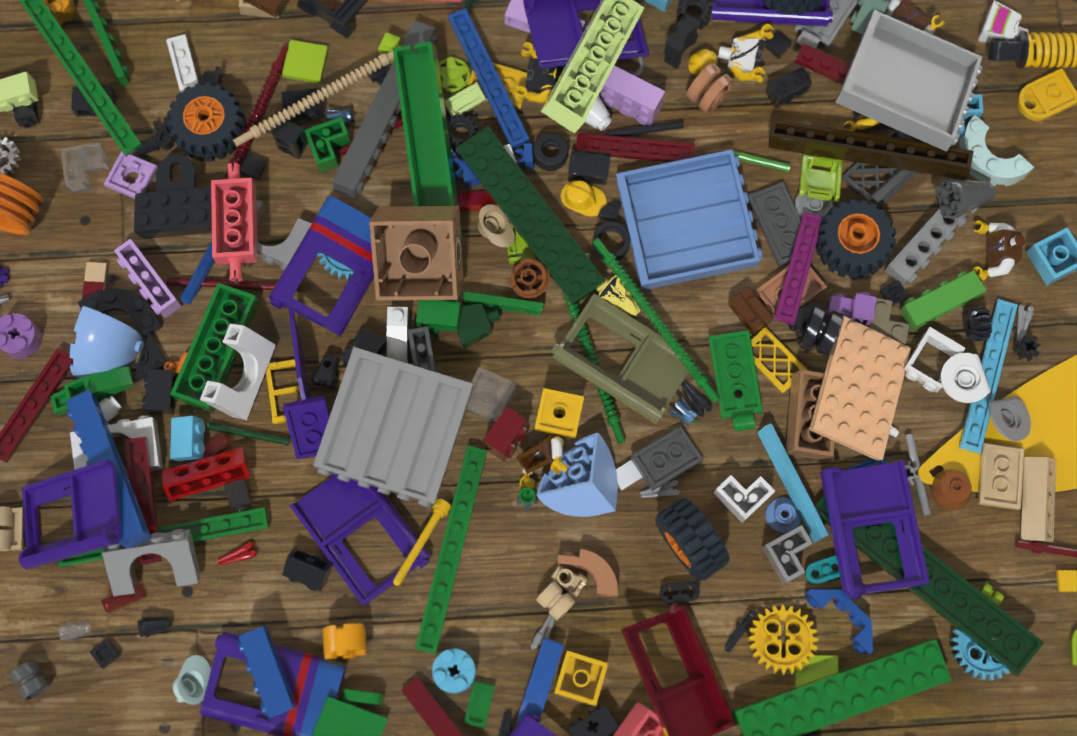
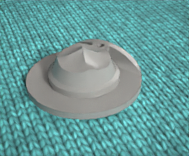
M1010 397L989 402L992 422L1003 437L1011 441H1021L1028 436L1031 429L1030 415L1020 398Z

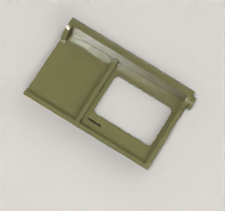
M593 294L561 344L557 342L551 351L554 354L552 357L554 360L655 424L662 417L667 405L689 371L685 370V365L682 366L683 362L678 360L679 356H675V351H671L672 347H668L669 343L664 342V337L661 338L659 334L596 294ZM589 318L635 346L633 354L617 377L606 372L570 348L571 343ZM691 354L688 355V357H692V362L696 361L697 358Z

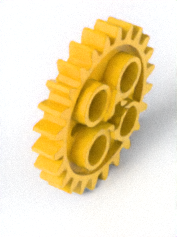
M774 605L772 612L765 609V616L758 614L760 622L753 620L752 624L756 628H750L749 630L754 635L748 638V641L754 642L749 647L750 650H756L753 658L760 657L758 664L761 665L765 662V670L774 667V674H776L778 669H781L782 675H785L786 669H789L790 673L794 674V667L802 671L801 663L808 666L809 661L807 658H814V654L810 651H817L818 648L813 645V643L818 642V638L812 637L817 633V630L810 629L814 622L807 623L808 615L801 617L800 609L794 613L793 606H790L788 611L785 610L784 605L781 606L780 610H777ZM782 621L785 622V658L781 656L782 641L780 637ZM772 624L778 628V631L770 633L766 627ZM796 625L799 628V632L793 634L789 632L788 627ZM771 645L777 647L778 653L774 655L768 653L767 647ZM796 646L799 648L800 653L792 655L788 648Z

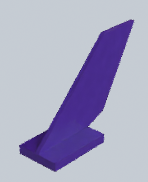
M289 309L296 373L302 400L284 403L283 410L296 459L317 456L329 420V412L325 396L310 398L302 343L294 311Z

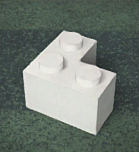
M730 475L714 491V494L743 523L773 495L775 490L761 476L745 490Z

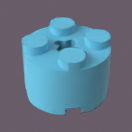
M449 649L442 652L434 661L432 675L435 683L443 691L457 694L466 691L472 686L476 678V667L474 661L466 652L459 649ZM458 666L457 669L460 671V674H455L454 677H451L449 669Z

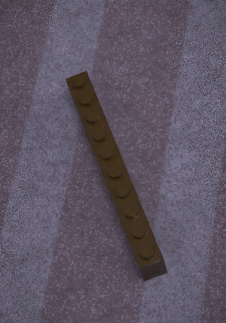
M773 119L769 135V148L965 180L969 176L974 152L973 150L949 147L946 152L928 143Z

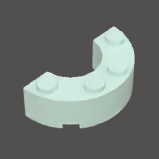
M974 115L965 127V131L959 140L960 149L974 151L969 173L977 180L992 183L994 186H1009L1023 180L1032 171L1034 166L1020 154L1010 159L998 158L991 154L985 143V135L990 127Z

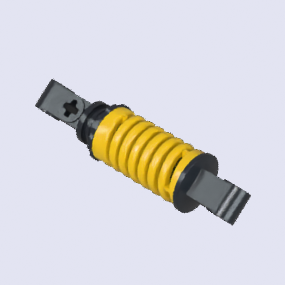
M1020 31L1017 39L991 38L988 59L992 61L1015 60L1017 68L1020 69L1029 68L1031 65L1035 68L1039 66L1042 68L1046 66L1049 68L1054 66L1056 68L1061 66L1063 68L1069 66L1075 68L1077 66V33L1032 32L1029 34L1026 31Z

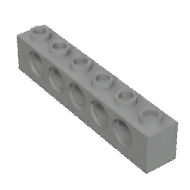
M979 207L970 212L973 214ZM939 209L894 258L884 272L895 281L899 280L902 287L906 282L911 284L918 276L916 271L919 268L923 270L931 260L928 258L933 253L936 256L943 248L941 243L944 240L948 242L956 233L953 230L957 226L961 228L968 220L966 217L968 213L958 218L943 217ZM943 219H948L951 224H946ZM931 232L936 233L939 238H934ZM918 246L924 247L926 252H921ZM906 260L912 261L914 266L907 265Z

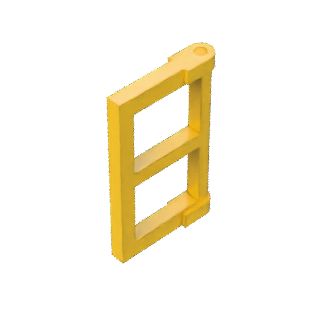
M295 359L269 363L266 369L273 424L287 422L285 415L278 416L275 396L300 392L299 386L274 390L271 370L296 366Z

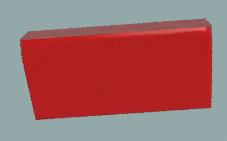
M487 191L458 192L460 212L480 211L486 205L497 206Z

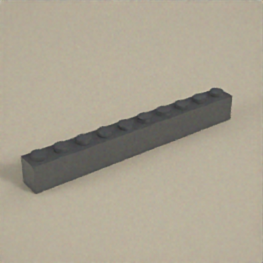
M414 20L401 46L410 45L415 50L414 44L431 41L436 45L438 40L436 28ZM394 61L332 181L335 191L355 199L358 193H362L365 187L364 181L367 176L371 175L374 167L373 163L375 159H379L382 152L381 147L383 143H387L390 136L389 131L391 127H395L398 121L397 115L401 111Z

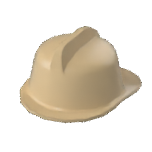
M495 205L482 207L479 211L477 225L480 234L496 246L509 247L515 240V234L500 208Z

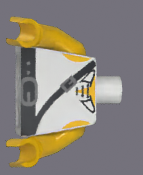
M765 24L761 30L734 38L732 48L720 46L718 58L729 60L727 70L739 81H757L761 83L763 81L761 75L766 74L763 68L760 67L765 45L764 37L772 39L774 34L769 31L774 28L770 24Z

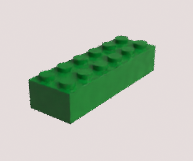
M217 283L170 393L175 400L214 413L215 408L201 401V395L207 381L226 384L239 352L223 343L230 324L250 327L260 303L255 295Z

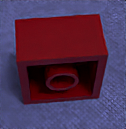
M506 406L484 437V449L503 462L507 458L511 459L517 450L515 448L516 444L519 441L522 443L528 435L527 420Z

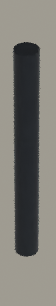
M683 121L610 130L605 131V134L608 136L624 137L682 129L684 125Z

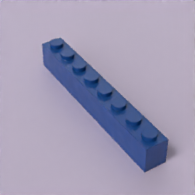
M87 390L66 400L69 407L67 413L75 423V426H73L74 432L80 437L82 442L80 443V448L88 458V461H86L87 466L106 459L110 460L115 466L122 533L118 545L121 544L129 549L150 539L149 530L98 398L90 390Z

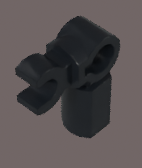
M163 118L164 124L162 126H158L156 120L153 121L158 137L140 141L142 147L137 149L139 156L158 151L159 148L170 150L174 147L175 142L168 129V120L166 118Z

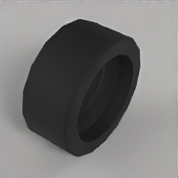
M605 222L595 230L592 242L597 238L600 239L605 232L613 231L620 234L623 239L622 247L616 252H610L616 256V261H618L629 250L630 235L626 227L620 223ZM592 243L593 251L603 260L604 257Z

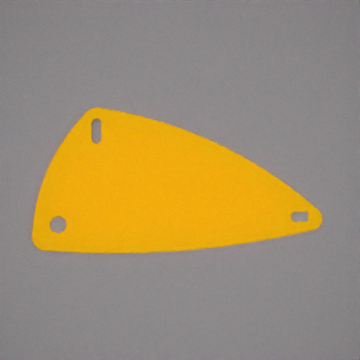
M1077 355L1003 398L1018 397L1026 406L1030 415L1031 429L1025 439L1021 441L1006 439L995 428L990 416L983 442L1024 448V457H1049L1056 459L1055 492L1077 489ZM964 428L920 466L918 476H920L919 478L922 482L932 485L934 478L929 470L937 465H941L943 471L953 469L962 472L969 479L972 485V492H978L981 453L977 454L959 448Z

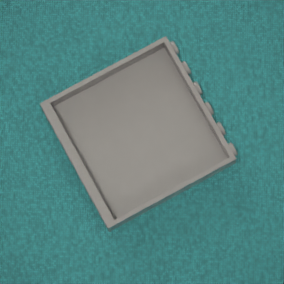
M874 10L867 22L835 103L947 152L951 144L955 145L959 139L960 134L957 132L961 130L964 124L962 117L964 118L968 112L969 106L967 104L970 103L974 93L971 90H974L977 85L978 79L976 77L979 76L983 68L980 65L983 57Z

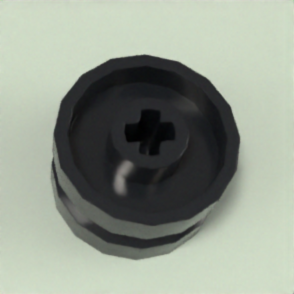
M815 304L806 323L799 346L811 349L816 339H818L816 345L817 353L827 356L839 334L843 314L833 310L829 313L826 321H824L827 312L826 308Z

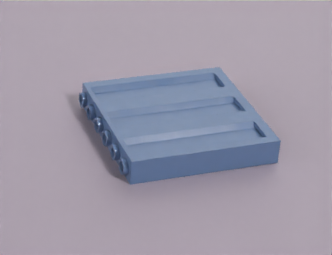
M733 149L616 174V183L626 227L631 239L630 244L641 291L759 266L762 252L760 247L757 248L755 241L758 240L757 232L751 226L753 216L751 210H747L748 196L742 190L744 180L742 174L738 173L739 160L737 155L734 156Z

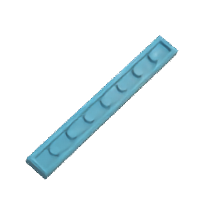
M1001 299L996 301L991 320L993 324L992 333H990V338L986 339L981 359L991 392L982 400L970 403L959 445L961 449L977 454L981 453L990 418L989 402L994 401L1018 304Z

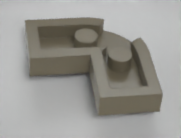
M876 298L874 318L869 328L897 342L906 344L909 324L889 321L892 301Z

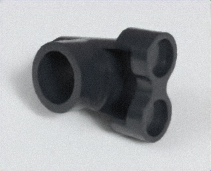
M324 354L316 373H313L310 382L334 389L339 358ZM332 363L329 368L325 367L326 364Z

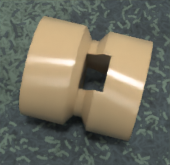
M553 581L539 595L536 601L544 608L549 607V614L558 621L576 601L568 593L563 594L562 587L556 581Z

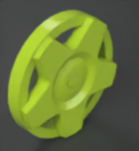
M448 57L439 62L443 91L457 93L467 87L470 79V70L465 62L454 57ZM467 74V79L464 82L462 77ZM451 85H455L457 88H449V87H450Z

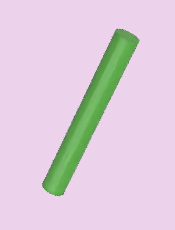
M733 150L734 156L737 155L738 160L789 172L790 164Z

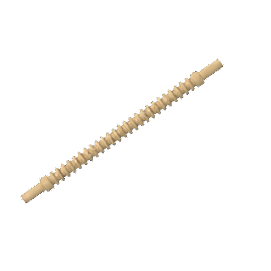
M393 51L379 55L378 59L374 58V61L370 60L369 64L365 63L364 67H359V70L356 68L355 72L351 71L350 75H345V78L341 76V80L336 79V83L331 82V85L327 84L326 88L322 87L321 91L317 90L316 94L313 92L312 96L307 95V99L302 98V102L298 100L297 104H292L293 107L288 106V109H283L282 113L279 111L278 115L273 114V118L268 117V121L263 120V123L259 122L258 126L250 127L248 132L233 139L234 144L238 147L252 138L260 137L261 133H266V130L271 131V127L276 128V124L280 126L281 122L285 123L286 119L290 120L291 116H296V113L299 115L300 111L305 112V108L310 109V105L315 106V103H320L319 100L324 101L325 97L329 98V95L333 96L334 92L338 93L339 89L343 90L344 86L348 88V84L353 85V81L358 82V79L362 80V76L367 77V73L372 74V71L376 72L377 68L381 69V66L389 65V61L394 59Z

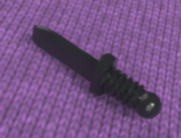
M750 610L748 615L742 620L743 622H736L735 625L738 627L725 645V650L728 653L731 652L744 632L747 634L750 632L747 627H749L748 625L751 624L753 618L756 617V611Z

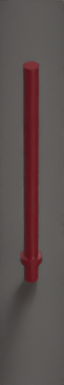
M168 277L167 285L187 286L191 278ZM204 279L200 287L216 288L217 283H221L235 289L273 291L277 283ZM300 285L298 286L296 292L300 291Z

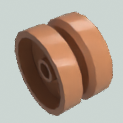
M712 63L696 77L689 87L686 97L693 103L700 101L699 108L706 114H709L726 98L735 81L727 74L721 76V69Z

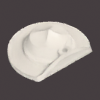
M956 354L944 364L941 370V384L945 392L954 400L962 403H974L982 400L991 392L977 354Z

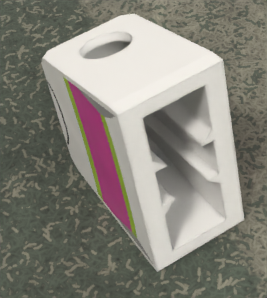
M994 1L988 10L978 41L990 43L991 38L1014 39V37L1017 38L1020 31L1028 32L1029 29L1018 26L1021 20L1019 13Z

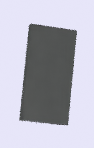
M780 182L747 195L749 205L778 267L790 263L802 221L784 182Z

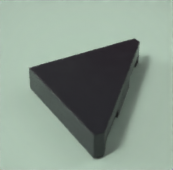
M151 333L147 334L144 348L141 351L137 363L138 366L133 377L134 383L143 380L147 376L148 370H161L166 363Z

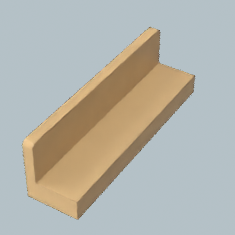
M1024 457L1021 519L1022 540L1054 542L1056 459L1049 457Z

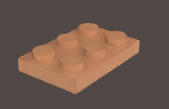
M789 266L756 289L761 297L760 301L764 306L768 305L771 308L774 318ZM811 267L808 272L799 309L827 288Z

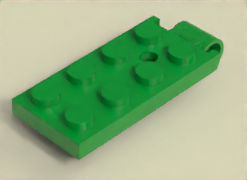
M749 330L708 336L717 394L720 398L719 406L722 420L732 417L735 432L755 429L753 414L758 413V415H762L763 410ZM736 390H740L742 392V396L736 397L734 395V392Z

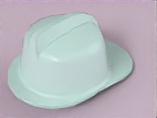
M194 655L187 658L183 663L180 673L173 683V691L177 697V702H187L195 705L203 701L211 673V667L205 658Z

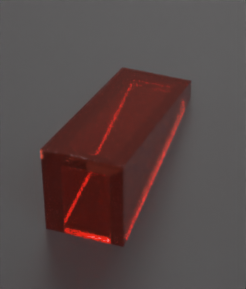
M223 432L205 446L203 458L220 454L232 446Z
M140 584L136 587V591L133 594L112 595L102 599L101 602L105 612L111 614L147 596L143 586Z

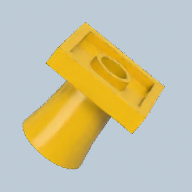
M543 388L535 430L576 438L584 397ZM556 415H562L563 418H556Z

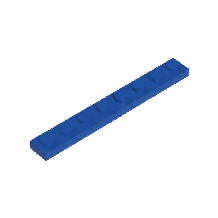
M466 8L448 15V20L511 149L528 143L529 137Z

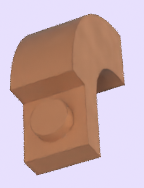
M580 549L579 557H575V553L563 552L562 555H558L557 566L580 568L591 574L596 583V596L617 598L618 585L615 574L609 564L599 555L584 549Z

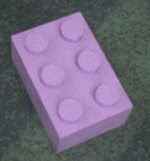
M614 66L601 90L600 99L607 107H614L623 115H630L636 118L643 125H652L662 108L665 91Z

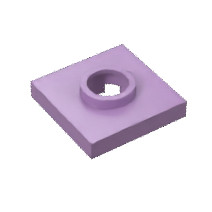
M121 151L104 182V186L135 199V193L146 192L158 166L131 154L126 157ZM130 172L139 174L134 184L126 182V176Z

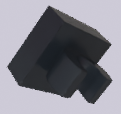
M899 280L880 289L884 300L892 301V306L908 298Z

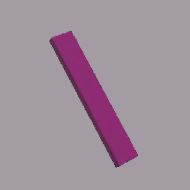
M807 212L803 214L775 315V321L791 325L795 324L823 216Z

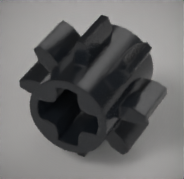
M381 66V69L377 68L376 72L372 71V74H368L371 82H377L380 86L389 71L388 67Z
M1024 335L1021 341L1017 340L1014 343L1018 347L1013 353H1017L1019 360L1026 358L1029 362L1033 359V356L1037 357L1040 354L1037 348L1041 344H1037L1035 337L1027 339V336Z

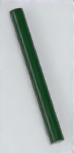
M210 422L208 430L287 446L290 444L289 437Z

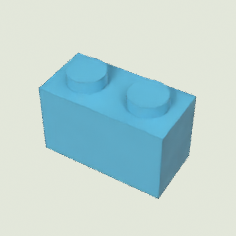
M195 416L171 418L170 459L179 462L203 459L205 450L204 419Z

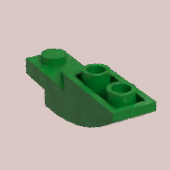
M127 366L94 373L63 385L64 390L50 396L54 414L60 416L67 413L69 407L66 400L87 390H90L100 402L106 397L108 398L134 386L130 368Z

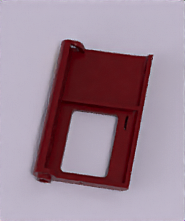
M678 602L669 606L670 611L621 629L665 736H713L738 725L686 604L681 606V603ZM662 623L667 625L688 673L686 680L667 688L660 686L639 636L641 631Z

